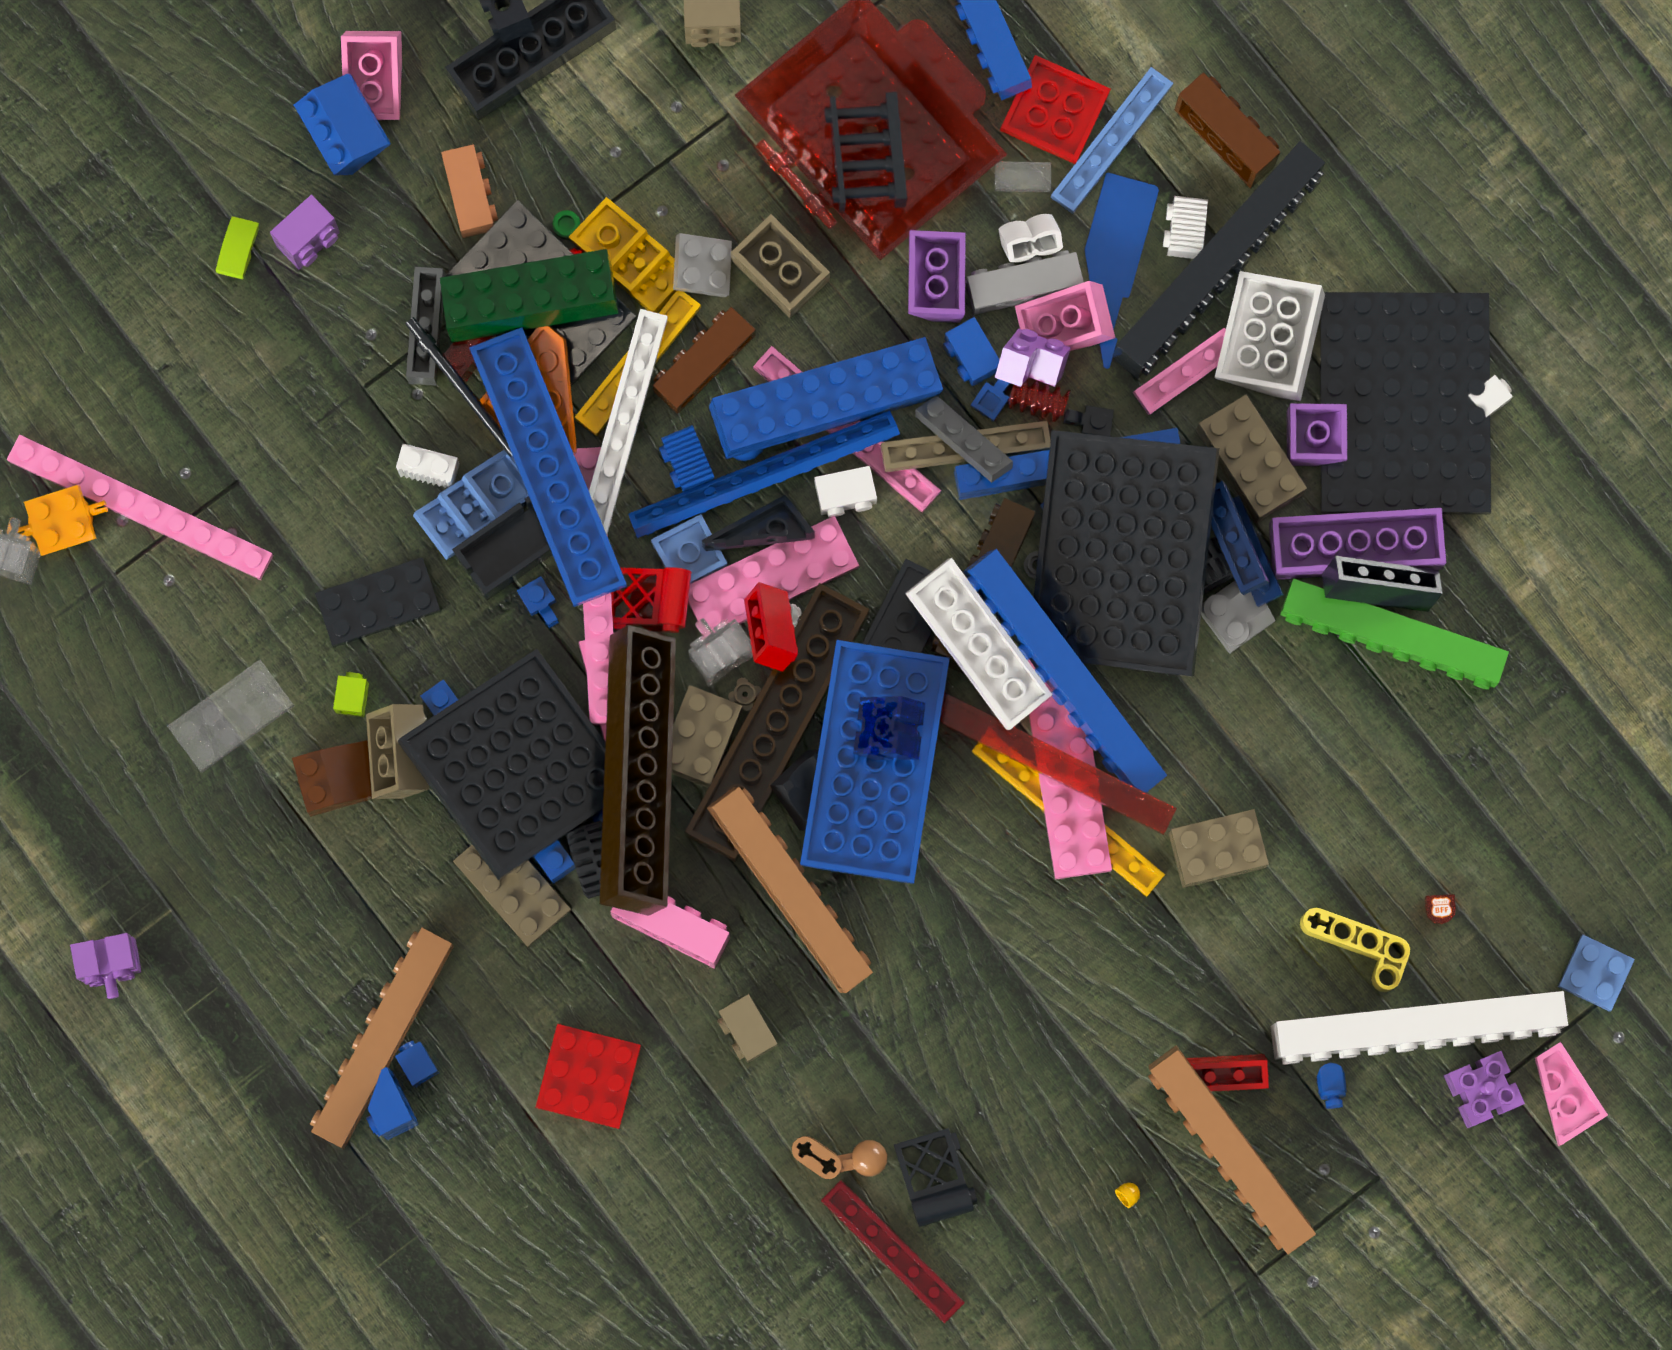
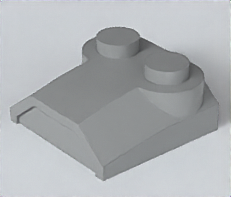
M1236 581L1215 595L1210 596L1202 603L1201 616L1229 654L1276 621L1266 604L1257 607L1251 592L1245 595L1241 594Z

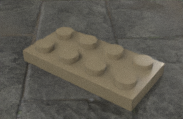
M473 845L453 860L455 865L527 947H530L571 911L569 906L529 861L498 880Z

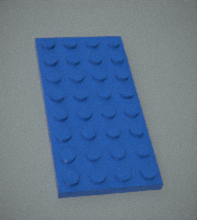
M836 640L800 862L801 866L914 884L950 658Z

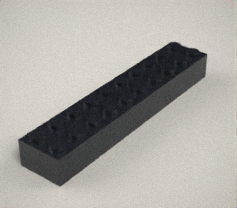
M1299 141L1119 341L1112 358L1137 380L1142 374L1148 376L1158 363L1156 362L1160 358L1159 355L1162 353L1166 356L1176 344L1177 335L1179 333L1185 335L1194 324L1193 321L1197 317L1196 314H1204L1211 306V301L1215 297L1214 294L1217 292L1220 295L1231 283L1230 280L1233 277V273L1239 274L1249 263L1248 260L1252 255L1251 253L1257 254L1264 247L1270 231L1275 234L1285 223L1284 219L1288 215L1287 212L1289 211L1293 214L1303 203L1302 199L1306 195L1305 192L1308 191L1311 194L1321 182L1320 179L1325 174L1322 169L1326 162Z

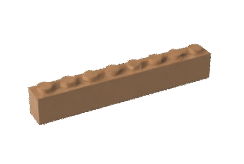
M733 787L707 807L708 811L839 993H847L873 973L869 968V965H871L869 958L863 951L858 952L852 944L855 941L853 936L845 927L841 929L836 922L838 916L830 905L827 904L825 906L820 900L821 892L812 881L807 882L802 875L805 870L796 858L791 859L785 851L788 849V846L779 835L774 836L769 829L771 823L763 812L758 813L752 805L755 801L751 794L745 788L741 790L740 787Z
M421 928L419 933L414 931L407 943V947L410 948L405 958L400 957L393 969L396 976L392 983L387 982L379 996L383 1000L378 1009L373 1007L365 1022L369 1025L364 1035L359 1033L352 1045L355 1051L351 1059L348 1060L346 1058L338 1071L341 1077L337 1085L331 1084L324 1097L327 1101L322 1111L318 1109L311 1120L310 1125L313 1126L312 1133L342 1149H345L371 1101L381 1069L389 1068L454 947L449 941L424 928Z
M1177 1045L1148 1065L1151 1071L1148 1077L1157 1090L1163 1087L1169 1095L1165 1099L1175 1113L1179 1110L1186 1118L1183 1121L1184 1126L1192 1136L1196 1133L1203 1141L1200 1147L1209 1159L1214 1156L1220 1163L1217 1169L1226 1182L1232 1179L1237 1186V1189L1234 1190L1235 1194L1244 1205L1249 1202L1255 1210L1251 1215L1261 1228L1266 1225L1272 1234L1268 1237L1276 1249L1279 1251L1283 1248L1287 1254H1290L1315 1236L1316 1233L1311 1224Z

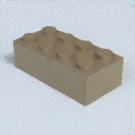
M1247 394L1198 424L1196 432L1206 447L1220 448L1218 466L1236 494L1241 497L1244 506L1256 524L1304 495L1307 487Z

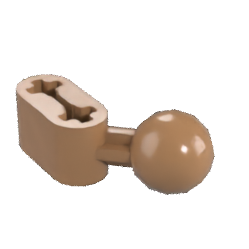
M810 1136L798 1138L792 1146L794 1158L825 1179L835 1178L841 1172L856 1170L863 1176L873 1177L880 1174L887 1164L885 1148L874 1140L862 1141L854 1147L852 1153L837 1155ZM810 1142L812 1144L810 1150L822 1160L834 1159L836 1171L830 1170L828 1173H825L823 1171L824 1164L816 1157L806 1154L804 1157L799 1154L801 1152V1149L798 1147L799 1143L804 1145Z

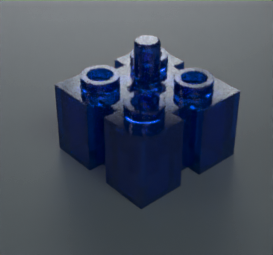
M888 696L885 699L880 697H860L857 720L862 721L861 731H856L853 754L874 760H893V758L919 760L922 737H920L917 727L923 726L926 703L904 696Z

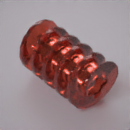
M1027 379L1021 387L1013 385L1009 398V409L1013 410L1017 403H1019L1021 413H1024L1029 406L1031 416H1035L1038 410H1041L1042 419H1045L1049 413H1052V422H1056L1060 416L1064 415L1071 390L1068 389L1061 396L1059 386L1051 393L1050 385L1045 384L1042 389H1039L1038 380H1035L1031 386H1028Z

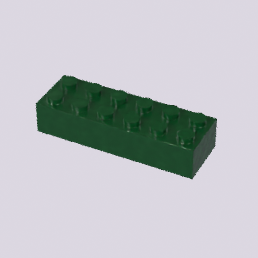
M607 249L440 278L446 328L452 342L504 334L521 327L523 330L619 314L612 265Z

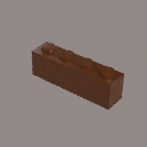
M732 307L726 312L724 310L720 311L712 320L713 325L707 331L703 329L695 336L692 341L694 345L688 351L685 349L681 350L673 359L675 364L668 371L666 369L661 370L653 379L655 382L653 385L654 393L677 414L756 336V329Z

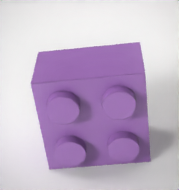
M312 194L270 231L276 247L298 270L303 266L308 267L317 259V253L324 247L329 248L337 241V235L340 233L335 218Z

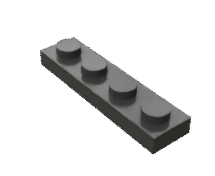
M937 395L916 409V418L991 483L1013 468V461Z

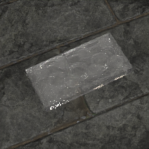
M258 660L167 727L202 773L290 710L294 705L262 661Z

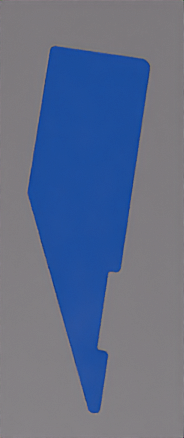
M1106 173L1087 239L1085 256L1089 280L1103 285L1114 330L1122 298H1128L1131 293L1159 189L1152 184ZM1116 337L1100 343L1103 366L1106 369L1110 368L1117 343Z

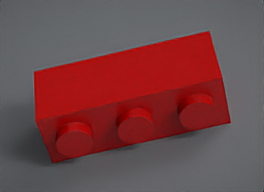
M758 582L744 599L753 660L755 663L783 672L798 655L788 592Z
M1265 1054L1186 1058L1211 1092L1269 1088L1268 1062Z

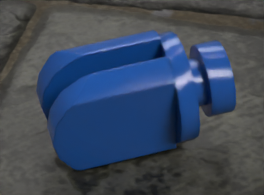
M1336 1063L1325 1064L1317 1074L1320 1098L1328 1100L1325 1102L1327 1109L1343 1107V1101L1340 1098L1345 1097L1347 1091L1344 1070Z

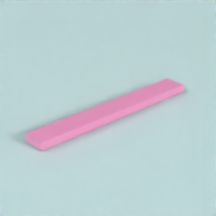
M772 346L753 366V369L768 382L802 372ZM860 421L832 428L826 431L829 434H831L846 427H849L851 425L857 424ZM881 442L853 453L922 513L941 493V490L917 469L885 472L880 446Z

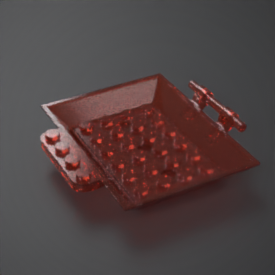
M849 0L735 94L739 102L783 150L782 152H775L767 141L762 139L756 147L768 159L767 164L777 175L781 174L804 200V206L814 217L818 216L828 229L837 224L836 219L828 212V209L833 207L880 261L909 237L910 230L917 231L1007 156V153L972 115L983 106L986 98L985 88L925 21L919 19L912 20L897 31L870 0ZM836 85L842 90V94L836 98L837 108L878 106L881 102H884L886 92H897L904 167H910L915 173L912 179L906 180V207L895 208L894 199H889V196L846 199L845 212H839L838 203H833L832 186H836L831 124L825 123L824 107L829 106L830 100L826 93L828 87ZM881 117L838 120L839 135L860 134L867 126L875 127L878 132L887 129L886 119H881ZM883 143L840 146L842 162L885 159V156L889 155V146H884ZM797 166L819 193H812L791 168ZM886 170L843 173L844 188L882 186L892 182L891 172H886Z

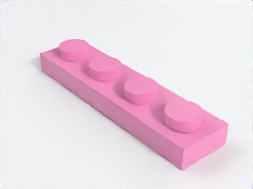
M1225 328L1133 391V394L1148 415L1217 367L1226 332Z

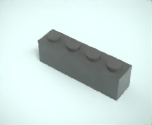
M415 267L411 318L414 317L424 331L434 337L437 341L435 344L440 350L443 314L440 278L445 277L443 268ZM410 331L406 371L408 383L437 386L438 365L427 351L423 352L417 345L419 341Z

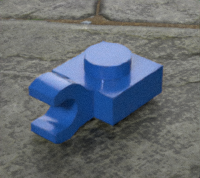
M998 379L995 385L992 386L986 382L970 407L994 422L1009 401L1010 397L1005 395L1004 392L1011 383Z
M541 576L517 590L531 616L539 612L549 629L559 623L550 608V605L554 604L556 600Z

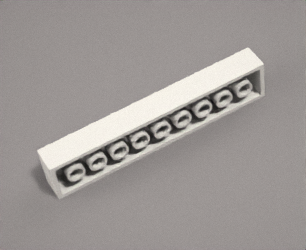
M1564 991L1278 1021L1271 1026L1275 1060H1282L1283 1065L1300 1063V1061H1303V1057H1311V1062L1328 1060V1058H1332V1054H1339L1340 1059L1357 1057V1055H1360V1051H1368V1056L1385 1054V1052H1389V1048H1396V1052L1400 1053L1414 1051V1049L1418 1048L1417 1045H1424L1425 1050L1442 1048V1046H1446V1042H1453L1454 1047L1471 1045V1043L1475 1042V1039H1481L1482 1043L1499 1042V1040L1504 1039L1503 1036L1509 1035L1510 1040L1527 1039V1037L1532 1036V1033L1537 1032L1539 1037H1549L1561 1033L1560 1029L1568 1026Z

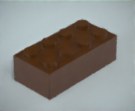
M1203 72L1179 94L1174 110L1251 189L1275 167L1280 155L1279 145L1272 137H1266L1259 130L1260 126L1251 116L1246 117L1242 113L1239 103L1232 96L1227 97L1220 90L1221 85L1214 77H1208Z

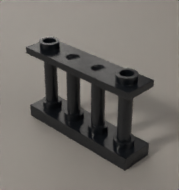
M886 92L884 102H881L878 106L837 108L836 96H831L829 106L824 107L825 123L831 124L836 186H832L833 203H838L839 212H845L846 199L889 196V199H894L895 208L906 207L907 188L897 92ZM869 117L886 119L887 129H883L882 132L839 135L838 120ZM878 143L889 146V155L885 156V159L842 162L840 146ZM875 170L891 172L892 182H888V185L844 188L843 173Z

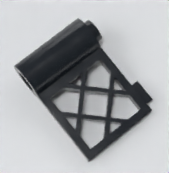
M947 1128L894 1144L918 1227L974 1211L973 1205L978 1204L974 1188L967 1187L956 1153V1151L961 1150L956 1132L950 1134V1130ZM945 1137L948 1149L943 1157L928 1150L933 1140ZM928 1142L925 1148L919 1145ZM913 1146L922 1151L916 1165L904 1160L902 1149ZM949 1153L953 1162L947 1160ZM926 1154L940 1161L933 1175L919 1168ZM945 1163L955 1169L958 1179L945 1182L939 1179L937 1175ZM907 1167L913 1169L910 1176L908 1174ZM916 1171L931 1179L926 1189L914 1192L911 1181ZM934 1181L939 1183V1185L931 1187Z

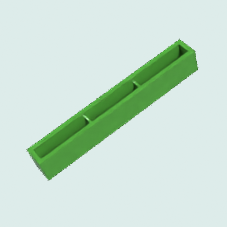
M1294 578L1290 583L1280 613L1281 616L1286 617L1285 621L1291 624L1301 625L1305 623L1313 626L1312 630L1325 635L1331 632L1339 635L1340 640L1355 644V641L1364 643L1366 648L1373 652L1382 653V650L1393 653L1392 657L1397 660L1409 662V659L1420 662L1419 666L1426 670L1436 671L1437 668L1446 671V675L1450 678L1463 680L1464 677L1474 681L1473 685L1483 689L1495 688L1499 684L1509 651L1367 603L1325 598L1323 588Z

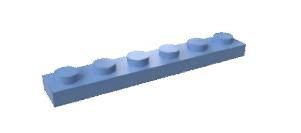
M1151 67L1051 194V198L1073 214L1169 92L1173 82Z

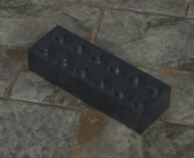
M546 0L528 12L534 31L503 43L500 34L493 35L447 65L445 69L448 78L478 121L616 30L615 19L602 0Z

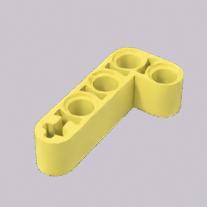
M1320 908L1309 909L1303 914L1300 919V926L1305 934L1377 960L1371 979L1375 989L1380 992H1388L1398 986L1410 955V947L1406 940ZM1315 915L1318 917L1317 922L1326 925L1329 920L1332 923L1327 929V934H1325L1324 931L1327 927L1318 925L1313 929L1308 919ZM1336 925H1344L1348 929V937L1346 939H1340L1335 935L1334 929ZM1363 935L1373 936L1375 939L1374 948L1367 949L1362 945L1361 939ZM1391 944L1400 946L1402 949L1401 958L1395 959L1390 956L1388 950ZM1381 971L1391 973L1393 976V983L1387 986L1380 982L1379 974Z

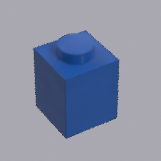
M412 1040L398 1049L400 1053L395 1057L414 1088L439 1074L421 1042L415 1044Z

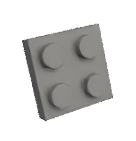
M682 233L676 235L673 290L718 297L729 296L732 241Z

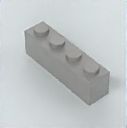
M1067 250L1054 253L1052 258L1042 260V257H1033L1025 261V264L1015 266L1014 263H1006L1000 265L998 270L988 272L987 269H979L971 272V276H967L966 285L974 315L1020 305L1084 283L1077 253H1069Z

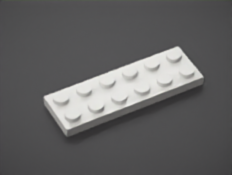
M952 558L947 559L905 593L1006 730L1013 728L1053 695Z

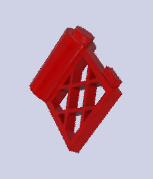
M666 567L664 569L620 568L622 574L629 575L633 583L623 592L621 589L611 592L613 630H620L627 625L661 626L664 632L679 633V629L685 628L692 573L690 570ZM649 576H657L656 586L648 593L641 583ZM638 587L645 597L633 606L627 596ZM624 601L630 608V611L622 618L615 617L616 607ZM648 602L653 606L652 619H644L638 612Z

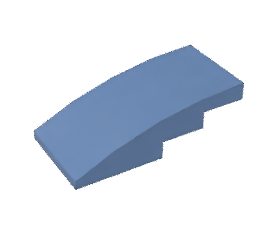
M505 450L463 475L460 481L442 491L436 499L415 511L413 517L444 558L448 560L454 556L453 548L519 502L522 506L526 505L524 499L529 495L513 456L509 457Z

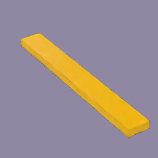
M990 729L974 747L972 752L1044 811L1038 768ZM1105 825L1112 869L1147 897L1165 874Z

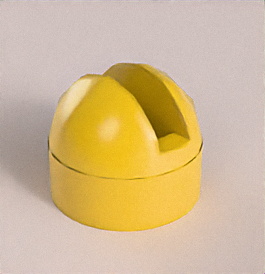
M1124 1183L1115 1190L1118 1199L1127 1208H1131L1140 1198V1190L1134 1183Z

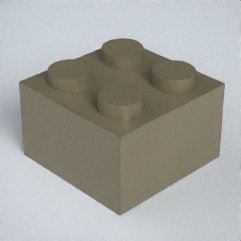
M684 0L686 44H691L693 47H705L708 43H719L720 46H733L736 42H741L740 0Z

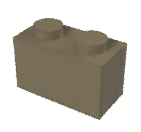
M749 994L719 1011L721 1018L717 1022L725 1035L731 1033L736 1042L731 1046L739 1060L745 1058L747 1063L778 1046Z

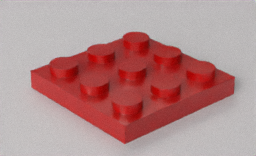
M1035 55L1028 69L1032 88L1016 94L1000 131L1076 164L1111 89Z
M557 1024L535 1108L620 1129L641 1045Z

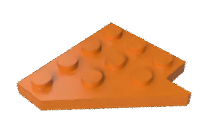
M551 326L539 327L528 338V343L575 456L577 446L566 339ZM486 392L480 399V402L500 426Z

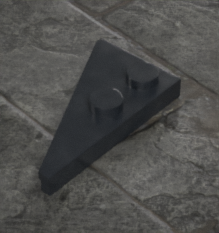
M783 495L702 540V547L705 551L812 540L815 538V531L787 496Z

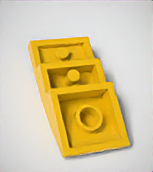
M607 197L569 236V239L580 250H583L584 253L607 249L614 281L648 311L658 313L676 292V290H673L675 259L667 249L648 234L645 228Z

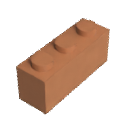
M474 144L441 152L462 238L487 233L494 225L493 222L498 221L495 205L488 204L487 195L492 194L488 178L482 179L480 169L485 168L482 152L476 153Z

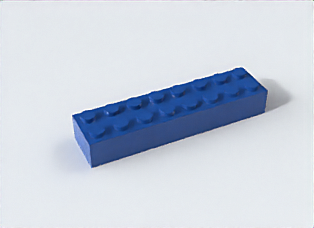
M926 337L714 397L709 405V409L725 457L729 459L874 417L889 410L891 412L929 401L936 395L939 397L943 387Z

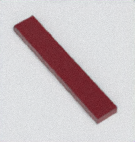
M842 1180L821 1200L944 1324L965 1303Z

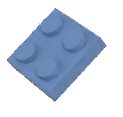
M701 514L651 539V543L665 568H683L692 572L690 584L727 566V561L721 550L705 551L702 547V540L712 535Z
M1581 935L1558 987L1610 1012L1635 959L1585 935Z

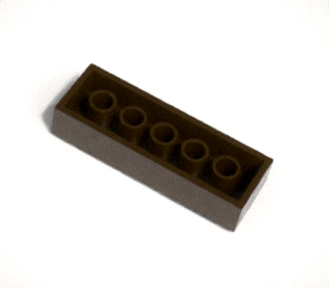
M1004 498L1001 505L996 503L989 518L990 531L984 529L977 547L980 553L978 556L972 555L967 568L988 551L994 549L999 551L1012 568L1032 525L1036 511ZM936 636L931 649L935 653L934 655L950 658L948 667L965 674Z

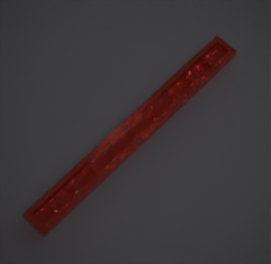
M944 692L940 724L1162 835L1165 834L1177 811L1176 807L1015 727L1006 730L999 719Z

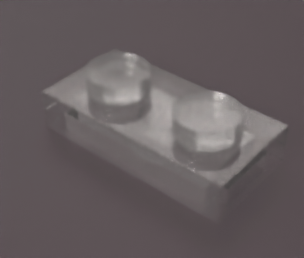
M995 161V191L1050 192L1051 162Z

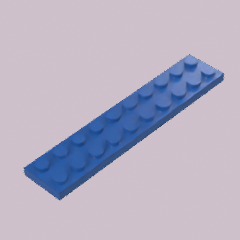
M521 327L469 347L573 607L627 587L523 328Z

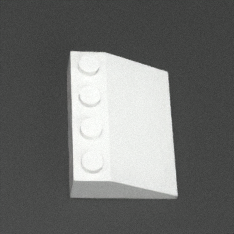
M1240 271L1215 379L1274 397L1301 401L1325 298L1322 286Z

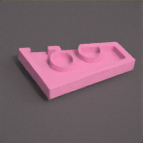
M1561 1042L1535 1058L1558 1146H1561L1608 1116Z

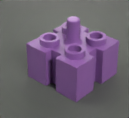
M128 933L70 945L76 979L90 987L105 985L108 999L119 997L116 979L118 981L131 980L135 978L136 973L142 972L136 939Z
M1502 1051L1476 1061L1475 1064L1478 1068L1476 1070H1472L1469 1064L1444 1075L1452 1096L1460 1094L1464 1105L1458 1107L1467 1128L1493 1118L1491 1113L1493 1109H1496L1498 1115L1525 1104L1516 1083L1509 1085L1505 1078V1074L1511 1071Z

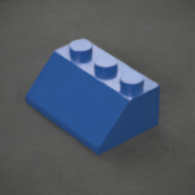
M351 74L343 75L311 90L294 104L334 175H353L391 144Z
M387 1067L381 1069L368 1106L371 1116L366 1117L373 1133L389 1140L418 1126L419 1123L394 1072Z

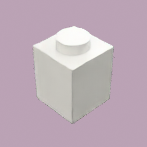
M1496 375L1484 383L1485 390L1481 395H1469L1475 405L1485 411V417L1494 414L1513 397L1510 394L1512 390L1508 383L1502 378L1499 380Z

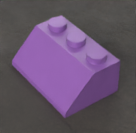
M909 231L908 314L932 322H961L965 315V233Z

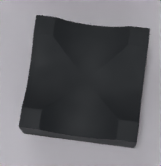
M806 750L770 785L799 830H806L819 750Z

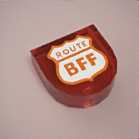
M1455 894L1425 896L1427 917L1435 924L1449 922L1455 915Z

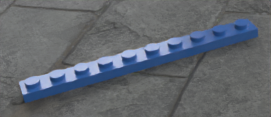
M889 410L631 512L628 515L637 538L649 535L656 530L677 524L694 515L705 513L709 509L730 503L747 494L756 493L760 489L775 483H781L790 477L809 472L813 468L828 462H834L851 453L862 451L871 445L887 441L899 435L900 432Z

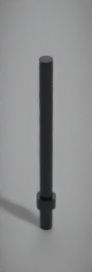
M412 317L405 325L419 341L417 345L423 352L427 351L505 452L511 457L512 453L502 428L436 346L435 343L437 341L430 333L427 334L417 320Z

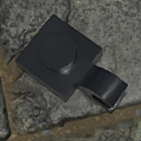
M1086 405L1084 413L1066 409L1063 424L1082 426L1081 433L1110 436L1114 409Z

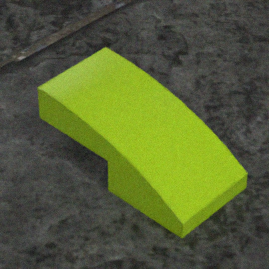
M231 217L217 262L216 273L243 280L251 259V249L259 231V223Z

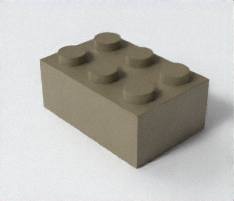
M772 214L731 251V261L789 318L798 312L830 281V272Z
M689 685L673 724L672 774L709 788L721 766L742 714V705Z
M392 704L366 714L372 799H403L429 790V784L398 743L399 738L426 721L423 705Z
M1255 809L1174 828L1168 833L1182 888L1264 869L1269 865Z

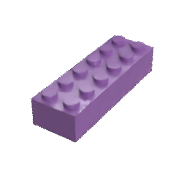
M1442 508L1272 518L1269 523L1272 569L1277 579L1322 577V573L1335 556L1441 570L1446 564Z

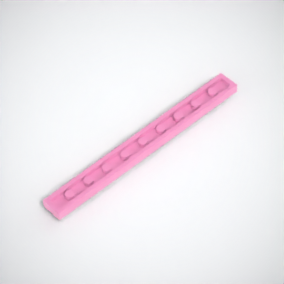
M22 435L18 436L7 458L8 462L65 489L80 485L83 497L95 503L105 500L107 505L104 507H108V509L259 580L262 579L273 557L271 552Z
M601 447L579 448L575 454L588 490L591 486ZM611 593L583 603L589 717L594 726L606 725L609 641L610 635L613 634Z

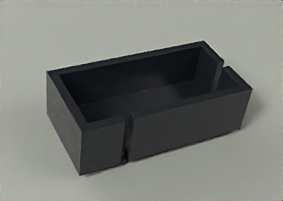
M529 496L524 499L529 510L524 512L523 506L519 502L452 549L454 556L467 574L471 576L472 581L486 600H489L552 556Z

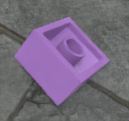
M1347 404L1289 405L1287 409V458L1293 466H1319L1347 461Z

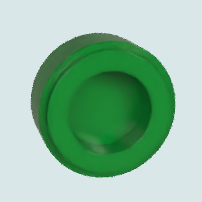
M569 210L557 213L552 222L554 233L564 240H570L569 236L580 225V219L577 214Z

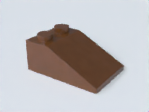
M368 740L321 749L292 758L305 807L310 817L372 799Z

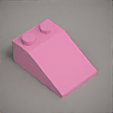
M346 31L341 36L342 76L346 74L352 75L377 120H400L402 77L401 31Z
M1087 281L1015 306L1021 330L1029 329L1043 338L1060 340L1064 345L1071 347L1070 351L1090 347L1115 338L1102 284Z

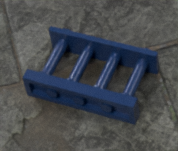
M1223 481L1217 483L1215 486L1211 521L1212 529L1241 594L1245 595L1251 592L1257 607H1260L1284 594L1241 497L1237 496L1232 499L1226 483Z

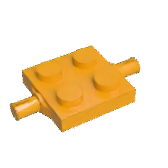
M75 485L25 501L24 504L29 517L28 525L14 528L13 533L25 531L15 535L16 540L32 535L37 542L41 556L97 539L93 528V516L108 512V507L96 509L107 505L105 500L89 505L83 497L80 485Z

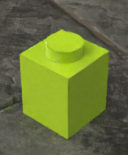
M346 672V676H338L333 707L335 713L364 717L369 683L367 679H362V674Z

